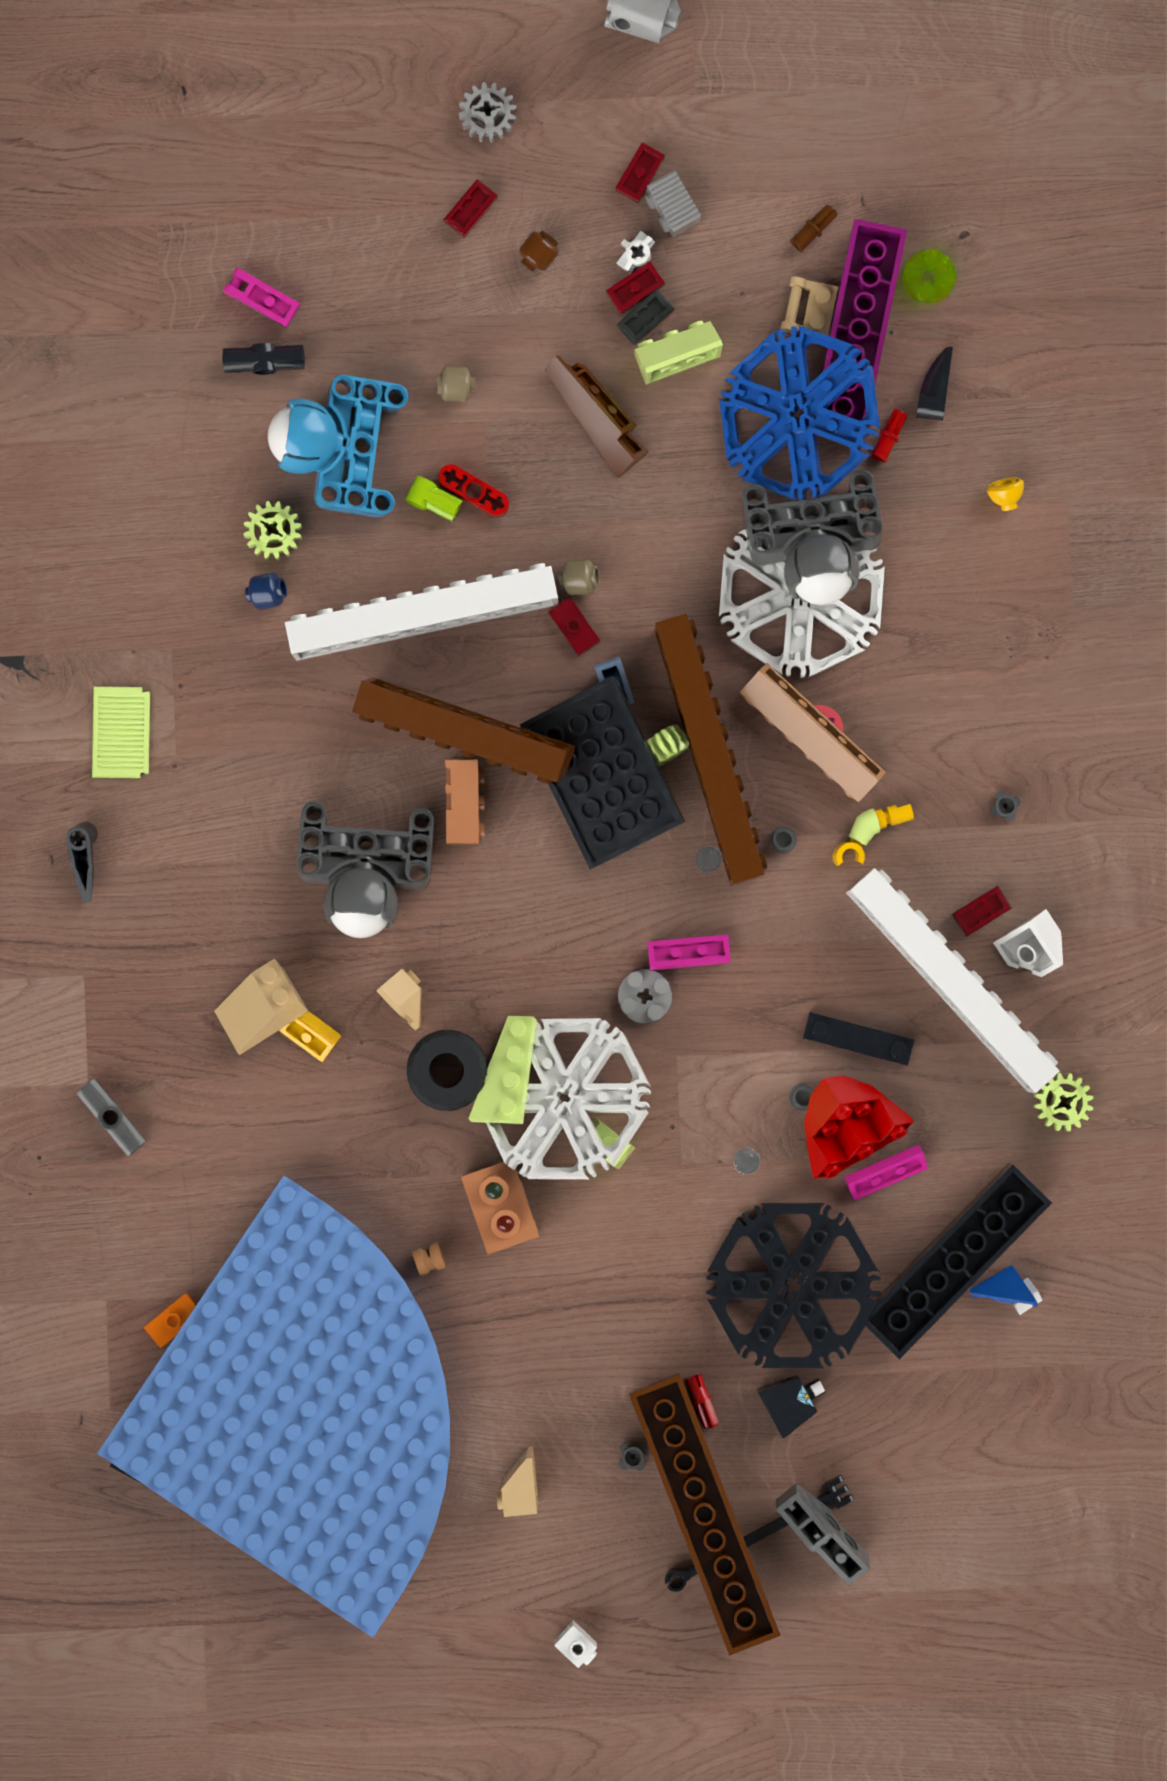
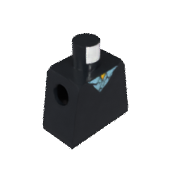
M798 1375L756 1389L782 1438L787 1437L818 1412L812 1400L826 1393L818 1378L803 1385Z

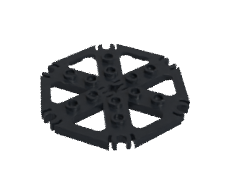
M761 1203L765 1208L766 1214L763 1213L761 1207L756 1205L754 1208L757 1211V1217L751 1220L747 1213H742V1218L747 1223L746 1226L741 1222L740 1217L736 1219L707 1272H718V1276L709 1275L706 1276V1280L716 1281L717 1287L712 1291L707 1290L706 1294L710 1296L718 1295V1298L707 1300L736 1352L740 1354L742 1348L746 1345L747 1348L743 1351L742 1358L747 1359L751 1352L757 1354V1360L754 1365H761L764 1357H766L765 1363L761 1368L826 1369L821 1361V1357H823L825 1364L831 1367L833 1364L830 1361V1354L836 1352L839 1358L843 1360L845 1354L840 1349L841 1346L844 1347L847 1355L851 1353L878 1305L880 1299H869V1295L879 1296L881 1291L871 1290L870 1284L874 1280H881V1277L877 1275L869 1276L868 1273L880 1271L849 1217H846L845 1222L841 1226L839 1223L844 1219L842 1212L838 1214L836 1219L829 1217V1212L832 1209L830 1205L824 1208L823 1215L820 1212L825 1203ZM780 1214H806L811 1219V1226L794 1256H792L774 1224V1219ZM747 1236L751 1239L769 1272H733L727 1268L726 1260L740 1237ZM839 1236L846 1237L860 1260L859 1268L853 1272H818L836 1238ZM798 1277L797 1285L800 1286L799 1291L793 1290L789 1293L787 1281H793ZM731 1299H769L751 1332L746 1335L740 1334L726 1310L727 1302ZM818 1299L856 1300L859 1302L860 1311L845 1335H838ZM793 1315L812 1347V1351L807 1357H779L774 1351Z

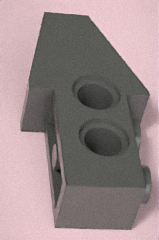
M796 1483L776 1499V1510L812 1553L816 1551L848 1585L852 1584L870 1569L869 1553L833 1517V1511L800 1485Z

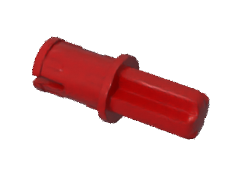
M898 409L893 410L884 430L879 432L881 436L874 451L871 453V457L883 463L887 462L895 442L899 441L898 435L907 419L905 412Z
M702 1373L691 1376L692 1378L685 1379L688 1384L694 1401L692 1406H696L703 1428L710 1429L717 1426L719 1422L711 1403L713 1397L709 1396Z

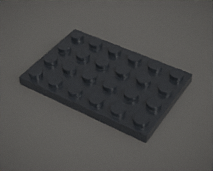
M611 676L519 724L523 729L576 746L566 777L558 782L553 781L552 785H548L589 869H593L685 823L684 817L615 676Z

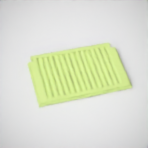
M94 687L92 778H141V773H149V691L142 692V687Z

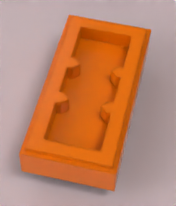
M186 1292L143 1328L161 1349L177 1335L197 1304Z

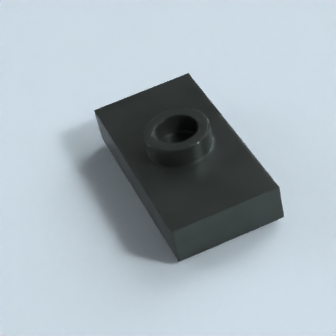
M656 289L617 323V327L635 346L674 311V308Z

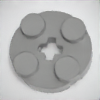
M642 969L631 973L622 981L618 991V1001L622 1011L629 1019L638 1023H651L659 1020L667 1013L672 1002V992L668 981L661 974L653 970ZM644 988L649 989V994L653 995L652 1001L647 1000L646 1004H642L641 998L637 997V993L643 992Z

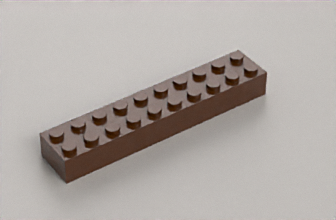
M687 614L656 622L654 632L683 729L689 741V749L730 886L761 878L765 875L764 870L768 868L763 853H758L756 844L760 842L756 827H750L748 819L752 816L748 801L743 802L741 793L744 790L743 782L740 775L735 776L733 767L736 765V759L733 750H727L725 743L729 738L725 723L720 724L717 717L721 712L717 697H711L712 679L709 671L704 672L702 667L705 656L702 646H696L694 640L696 635H698L693 619L688 620Z
M680 1373L629 1392L630 1399L729 1656L781 1636Z

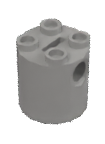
M609 0L607 4L609 12L604 27L661 44L664 36L672 31H676L681 10L677 0Z

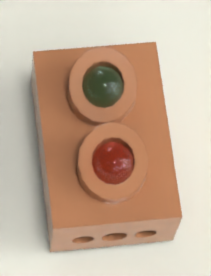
M502 1161L461 1176L487 1255L540 1236L517 1167L513 1170Z

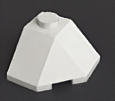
M1047 909L993 942L1008 966L1031 970L1032 974L1040 977L1063 965L1061 931Z

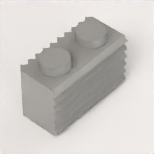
M675 170L647 185L646 202L651 210L657 209L661 216L658 218V222L665 233L669 231L672 237H676L701 222V214Z

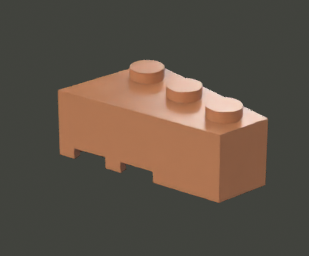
M445 760V768H447L446 843L447 845H480V839H485V822H480V812H485V796H480V785H485V769H480L478 760Z

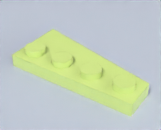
M507 1017L487 1069L485 1084L478 1093L468 1118L471 1122L523 1124L537 1022L534 1017Z

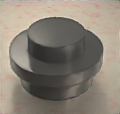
M778 827L770 835V845L778 853H788L796 846V834L789 827Z
M807 1084L794 1086L789 1094L791 1105L797 1110L806 1111L810 1094L814 1089Z

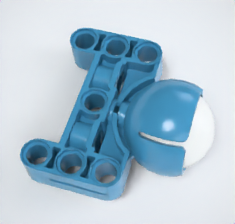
M339 375L328 387L326 408L308 399L296 398L288 400L286 407L273 417L268 429L269 447L279 461L278 467L293 474H308L317 471L314 501L322 509L375 518L386 516L394 508L395 499L393 495L385 490L371 488L381 411L390 413L399 411L408 401V392L402 385ZM338 383L344 384L348 389V394H338L335 385ZM362 389H371L374 393V399L368 400L364 398ZM390 392L398 394L400 404L391 403L388 394ZM351 410H353L352 424H351V428H349V425H350V417H351ZM356 441H363L367 445L366 453L356 450ZM346 463L345 478H344V481H342V479H343V471H344V464ZM323 489H329L333 492L334 500L332 502L323 499L321 493ZM350 493L359 496L361 502L359 506H353L349 503L348 496ZM375 498H382L386 501V510L376 508Z

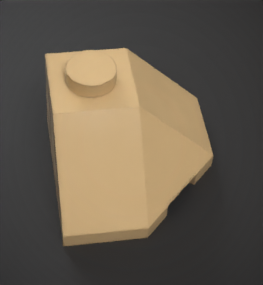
M401 969L384 983L377 992L417 1031L421 1027L422 988L418 985L421 980L411 969L407 973L404 969Z

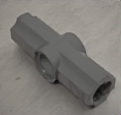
M96 1078L76 1093L98 1119L99 1125L107 1130L127 1156H130L147 1142L128 1119L124 1110L115 1103ZM109 1110H114L118 1115V1120L114 1125L106 1121L105 1115Z

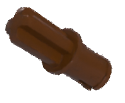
M826 205L811 220H806V225L790 239L791 244L799 252H803L817 236H822V231L837 217L838 214L832 206Z

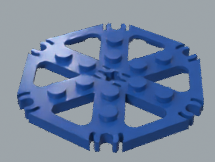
M792 326V334L789 338H786V332L782 329H779L778 333L774 331L728 373L735 375L738 379L726 378L725 381L731 383L733 389L729 393L721 391V395L730 399V401L727 402L719 399L727 460L730 461L729 464L732 467H736L740 463L743 465L742 470L737 475L746 482L761 485L765 489L799 501V499H807L806 492L808 489L812 490L814 498H820V495L825 496L871 454L864 453L861 449H874L873 446L867 444L866 439L869 435L878 437L879 433L870 429V426L880 429L873 367L869 365V360L865 358L860 363L856 362L857 356L862 351L850 343L799 326V329ZM811 344H818L835 350L838 353V359L810 383L806 357L807 347ZM771 353H777L781 392L759 385L751 380L753 369ZM854 383L862 384L866 405V415L864 418L856 420L826 409ZM798 407L804 410V414L800 415V420L794 417ZM745 408L772 418L746 443L740 444L736 424V413L738 410ZM816 435L846 445L851 451L849 459L829 476H824L821 472ZM788 444L793 481L790 484H783L765 477L762 469L775 454Z

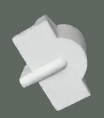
M642 231L639 232L632 242L624 239L621 245L626 251L616 264L629 274L633 273L636 268L642 267L651 260L650 249L655 241Z

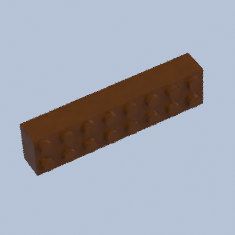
M374 677L361 681L352 710L353 713L359 714L360 720L374 723L375 720L385 723L384 728L396 732H399L400 729L409 731V736L423 741L425 738L435 740V745L438 747L450 749L452 746L461 749L460 754L476 758V755L486 758V763L501 767L502 764L512 767L511 771L524 776H527V773L538 776V781L551 785L553 781L558 782L566 777L576 747Z

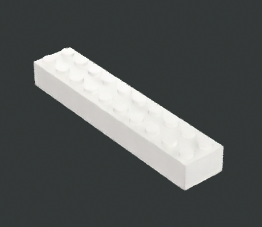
M545 563L530 566L529 571L507 570L503 572V576L492 578V575H483L476 578L477 582L466 584L465 580L450 583V587L439 589V586L424 588V593L413 595L412 591L397 594L396 599L387 601L386 597H379L370 600L368 605L360 606L359 603L344 605V610L333 612V608L317 611L316 616L307 617L306 614L294 615L290 617L291 621L285 622L291 654L298 661L557 606L558 595L552 567H546Z
M875 868L870 870L846 894L1027 1092L1037 1093L1060 1072L1056 1067L1058 1064L1057 1060L1048 1051L1044 1052L1038 1048L1037 1045L1040 1043L1030 1031H1023L1018 1026L1021 1021L1012 1011H1005L1000 1006L1003 1002L995 992L985 990L982 986L984 983L983 979L974 970L972 972L968 971L963 965L966 962L956 950L950 951L944 945L947 943L945 937L938 930L932 931L926 925L929 920L919 910L913 911L908 905L910 899L900 889L895 891L890 885L892 882L891 878L882 869L880 871H877Z

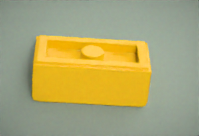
M311 1012L305 1013L279 1030L321 1062L326 1059L341 1038L338 1032Z

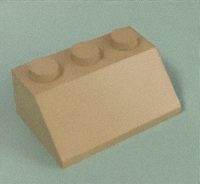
M533 1446L526 1448L503 1476L502 1484H498L497 1506L498 1510L503 1509L504 1517L537 1514L538 1491Z

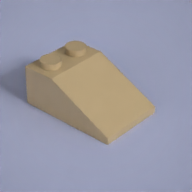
M274 958L252 972L214 1012L236 1051L241 1055L309 1011L285 970Z

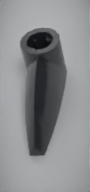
M946 347L929 368L919 394L916 418L943 421L953 347Z
M90 822L79 823L72 827L66 835L72 870L83 902H91L94 880L92 844L98 837L96 827ZM79 832L85 835V840L79 837Z

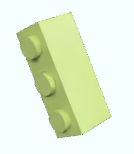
M697 321L690 324L688 330L680 333L678 330H673L664 334L661 340L653 342V339L641 342L638 344V348L635 349L634 356L645 385L721 357L723 344L711 321L706 323Z

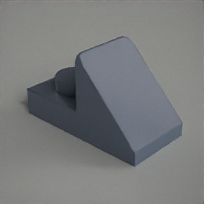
M620 657L594 665L598 682L615 676L628 705L635 703Z

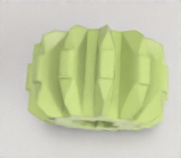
M678 725L669 726L646 741L658 766L670 762L688 749L689 746L685 732Z

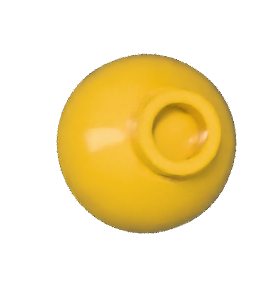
M1015 477L1000 479L989 484L986 490L990 499L1000 505L1002 511H1009L1017 508V502L1024 491V481Z

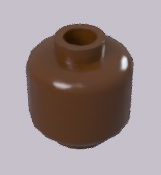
M543 230L540 233L532 232L519 249L520 254L524 257L521 260L522 264L531 271H534L536 268L545 271L558 256L559 250L556 247L558 242Z

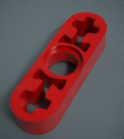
M448 464L441 468L439 481L444 489L492 517H502L508 512L509 500L501 491L456 465ZM452 471L456 472L455 476L461 482H463L464 477L468 478L463 483L461 492L457 490L460 487L458 483L451 481L449 484L446 483L445 473L451 474ZM471 484H478L482 488V493L477 498H471L466 493L467 487ZM487 490L491 492L488 495L490 499L497 501L498 498L502 499L503 509L497 508L496 511L492 510L493 506L487 500H485L484 505L480 504L484 500Z

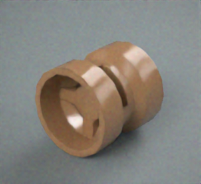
M438 1242L431 1244L428 1249L423 1250L419 1248L412 1251L420 1276L429 1274L430 1270L433 1269L441 1270L447 1268Z

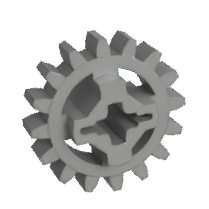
M482 82V89L480 90L476 86H472L473 94L465 92L464 99L467 102H460L459 104L460 109L463 110L459 113V119L465 120L462 123V128L464 130L470 128L469 136L471 138L478 134L479 142H482L485 137H489L490 143H493L495 135L502 140L504 138V130L507 132L512 131L509 123H516V116L513 115V113L517 112L516 105H510L513 102V96L505 97L506 88L503 87L498 91L496 83H493L491 88H487L486 83ZM491 97H494V98L498 99V100L501 101V102H496V101L493 100ZM481 98L477 105L472 106L475 101ZM485 109H490L491 116H486ZM503 119V121L495 127V124L499 120ZM475 123H480L485 128L479 127Z

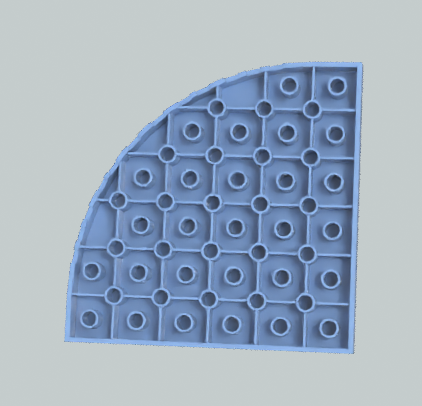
M283 1176L97 1454L371 1637H374L405 1590L424 1555L435 1528L445 1492L450 1456V1413L446 1382L436 1343L424 1314L408 1285L385 1254L355 1224L288 1177Z

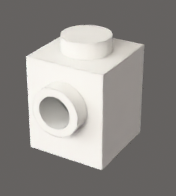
M574 1620L554 1640V1646L577 1668L583 1663L588 1665L597 1655L595 1651L597 1649V1642Z

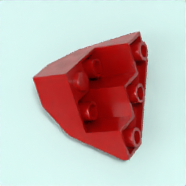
M844 1075L824 1078L810 1094L804 1122L812 1176L814 1179L825 1177L831 1179L855 1163L870 1157L874 1152L895 1140L903 1138L914 1120L872 1085Z

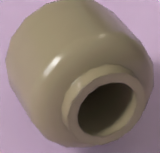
M446 366L442 369V373H437L436 393L441 394V398L444 401L466 402L469 398V393H475V377H470V371L466 367Z
M588 559L568 561L565 563L563 571L559 572L560 586L565 587L569 595L591 594L600 585L599 568Z

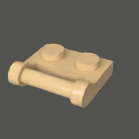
M791 277L789 286L792 288L785 321H782L781 329L786 333L792 334V326L798 329L801 326L828 336L838 286L809 281L801 277ZM802 290L809 291L803 325H799L795 322Z

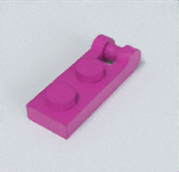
M236 267L232 273L233 279L230 284L226 283L222 291L283 327L288 328L300 308V303ZM242 283L248 284L244 292L239 290Z

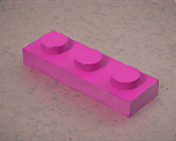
M728 934L647 942L650 971L731 963Z
M918 1144L844 1178L853 1200L856 1201L928 1169L923 1151Z

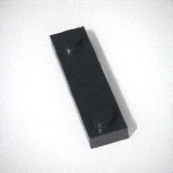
M809 1012L803 1034V1039L908 1066L914 1044V1039Z

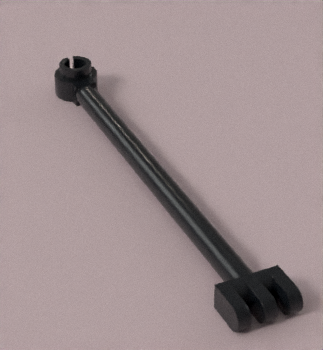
M838 1475L825 1482L828 1491L816 1497L825 1505L834 1501L838 1509L854 1500L852 1494L846 1495L844 1498L840 1496L849 1490L847 1484L839 1488L835 1486L844 1481L842 1475ZM781 1516L744 1536L743 1539L746 1546L749 1547L789 1524ZM692 1564L681 1570L677 1568L668 1570L664 1578L665 1584H668L667 1588L673 1592L683 1590L686 1581L698 1574L695 1565ZM674 1574L680 1576V1581L677 1584L670 1582V1577Z

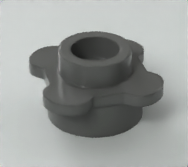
M1004 791L997 792L995 794V803L990 807V814L992 816H1001L1007 822L1013 821L1015 819L1014 813L1021 803L1020 799L1017 796L1006 795ZM1003 804H1007V809L1003 808Z
M624 1442L620 1446L622 1459L619 1460V1466L622 1469L636 1468L638 1471L643 1470L646 1466L644 1454L647 1452V1447L642 1443L630 1445L629 1442ZM635 1454L636 1457L631 1459L630 1455Z

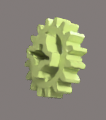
M266 501V508L264 509L257 505L256 509L258 512L256 514L248 513L252 519L251 522H244V526L249 529V531L243 533L244 537L252 539L247 543L248 547L253 548L256 546L254 553L259 556L264 552L266 560H269L271 554L275 556L276 560H280V553H284L289 557L288 549L290 547L293 549L298 548L294 541L302 540V536L296 533L297 530L302 529V525L294 523L299 518L296 513L289 515L291 507L287 506L283 510L282 504L277 501L275 507H272L269 501ZM276 514L273 518H264L266 515ZM287 521H289L291 528L290 536L285 533L284 529ZM265 525L271 528L276 527L281 537L273 533L269 536ZM256 526L261 529L259 541L255 534ZM276 543H281V544H282V545L279 546V547L270 548V546H271L272 544H276Z
M1057 1073L1056 1080L1051 1079L1047 1082V1085L1041 1088V1094H1034V1097L1039 1099V1103L1033 1106L1042 1111L1037 1117L1039 1119L1046 1117L1047 1120L1044 1125L1049 1127L1054 1123L1056 1131H1060L1062 1125H1064L1066 1131H1071V1124L1080 1128L1081 1123L1079 1120L1088 1121L1089 1119L1085 1114L1086 1110H1093V1107L1088 1105V1101L1094 1098L1085 1093L1090 1087L1088 1085L1081 1087L1082 1078L1080 1077L1072 1081L1073 1076L1071 1073H1067L1065 1079H1063L1061 1073ZM1059 1084H1068L1075 1089L1067 1092ZM1050 1092L1052 1095L1050 1103L1046 1105V1098L1048 1093ZM1060 1096L1065 1098L1071 1097L1066 1102L1067 1108L1056 1107L1061 1102ZM1081 1099L1080 1109L1077 1112L1075 1109L1076 1104ZM1060 1112L1063 1113L1068 1120H1058L1054 1118L1052 1115Z

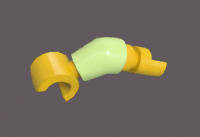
M908 804L898 808L896 805L886 807V811L882 809L874 810L872 808L858 815L848 836L851 840L841 842L833 850L832 858L835 865L839 866L843 863L842 856L847 849L854 850L856 855L855 861L863 864L865 853L862 845L866 846L875 834L880 833V829L887 828V824L894 826L914 820L911 805Z

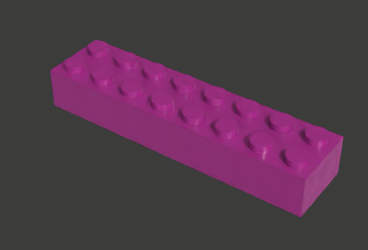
M854 219L829 336L857 346L856 348L862 351L857 356L856 362L860 363L864 358L869 360V365L873 367L874 383L876 384L907 229ZM826 349L822 372L838 359V353L835 350ZM854 383L826 409L856 420L864 418L866 415V405L862 384Z

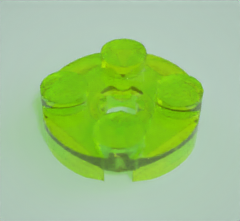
M938 249L922 250L915 253L909 258L903 270L902 284L904 290L911 299L917 302L937 304L945 300L950 295L956 282V269L953 262ZM925 271L935 273L934 283H931L929 280L923 281L922 278L925 276Z

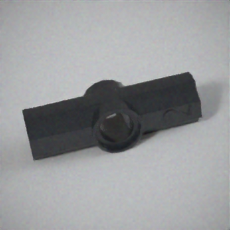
M257 343L245 348H224L222 353L224 373L252 372L257 375H270L281 370L305 369L303 345L275 346L271 343Z

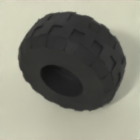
M456 1030L435 1031L423 1037L412 1049L407 1062L408 1083L414 1095L425 1105L441 1111L458 1110L472 1103L483 1089L488 1069L487 1059L480 1045L469 1035ZM450 1053L456 1055L464 1066L462 1079L452 1087H444L437 1084L431 1075L432 1062L437 1056Z

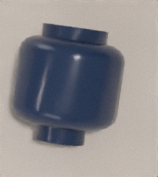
M274 572L251 577L249 586L245 589L247 601L253 603L254 607L258 610L278 607L282 605L284 598L287 597V586L284 579Z

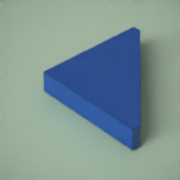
M1013 1265L969 1290L973 1298L984 1297L998 1302L1011 1304L1017 1302L1030 1304L1033 1307L1038 1306L1037 1300Z

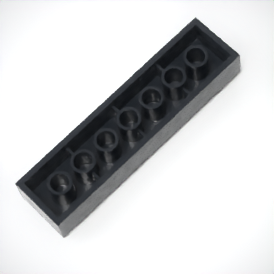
M1008 1163L875 1299H880L866 1327L900 1360L1052 1202L1013 1164Z

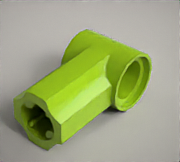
M416 476L405 498V501L424 511L429 510L451 522L457 516L462 504V500L439 489L436 484L421 476Z

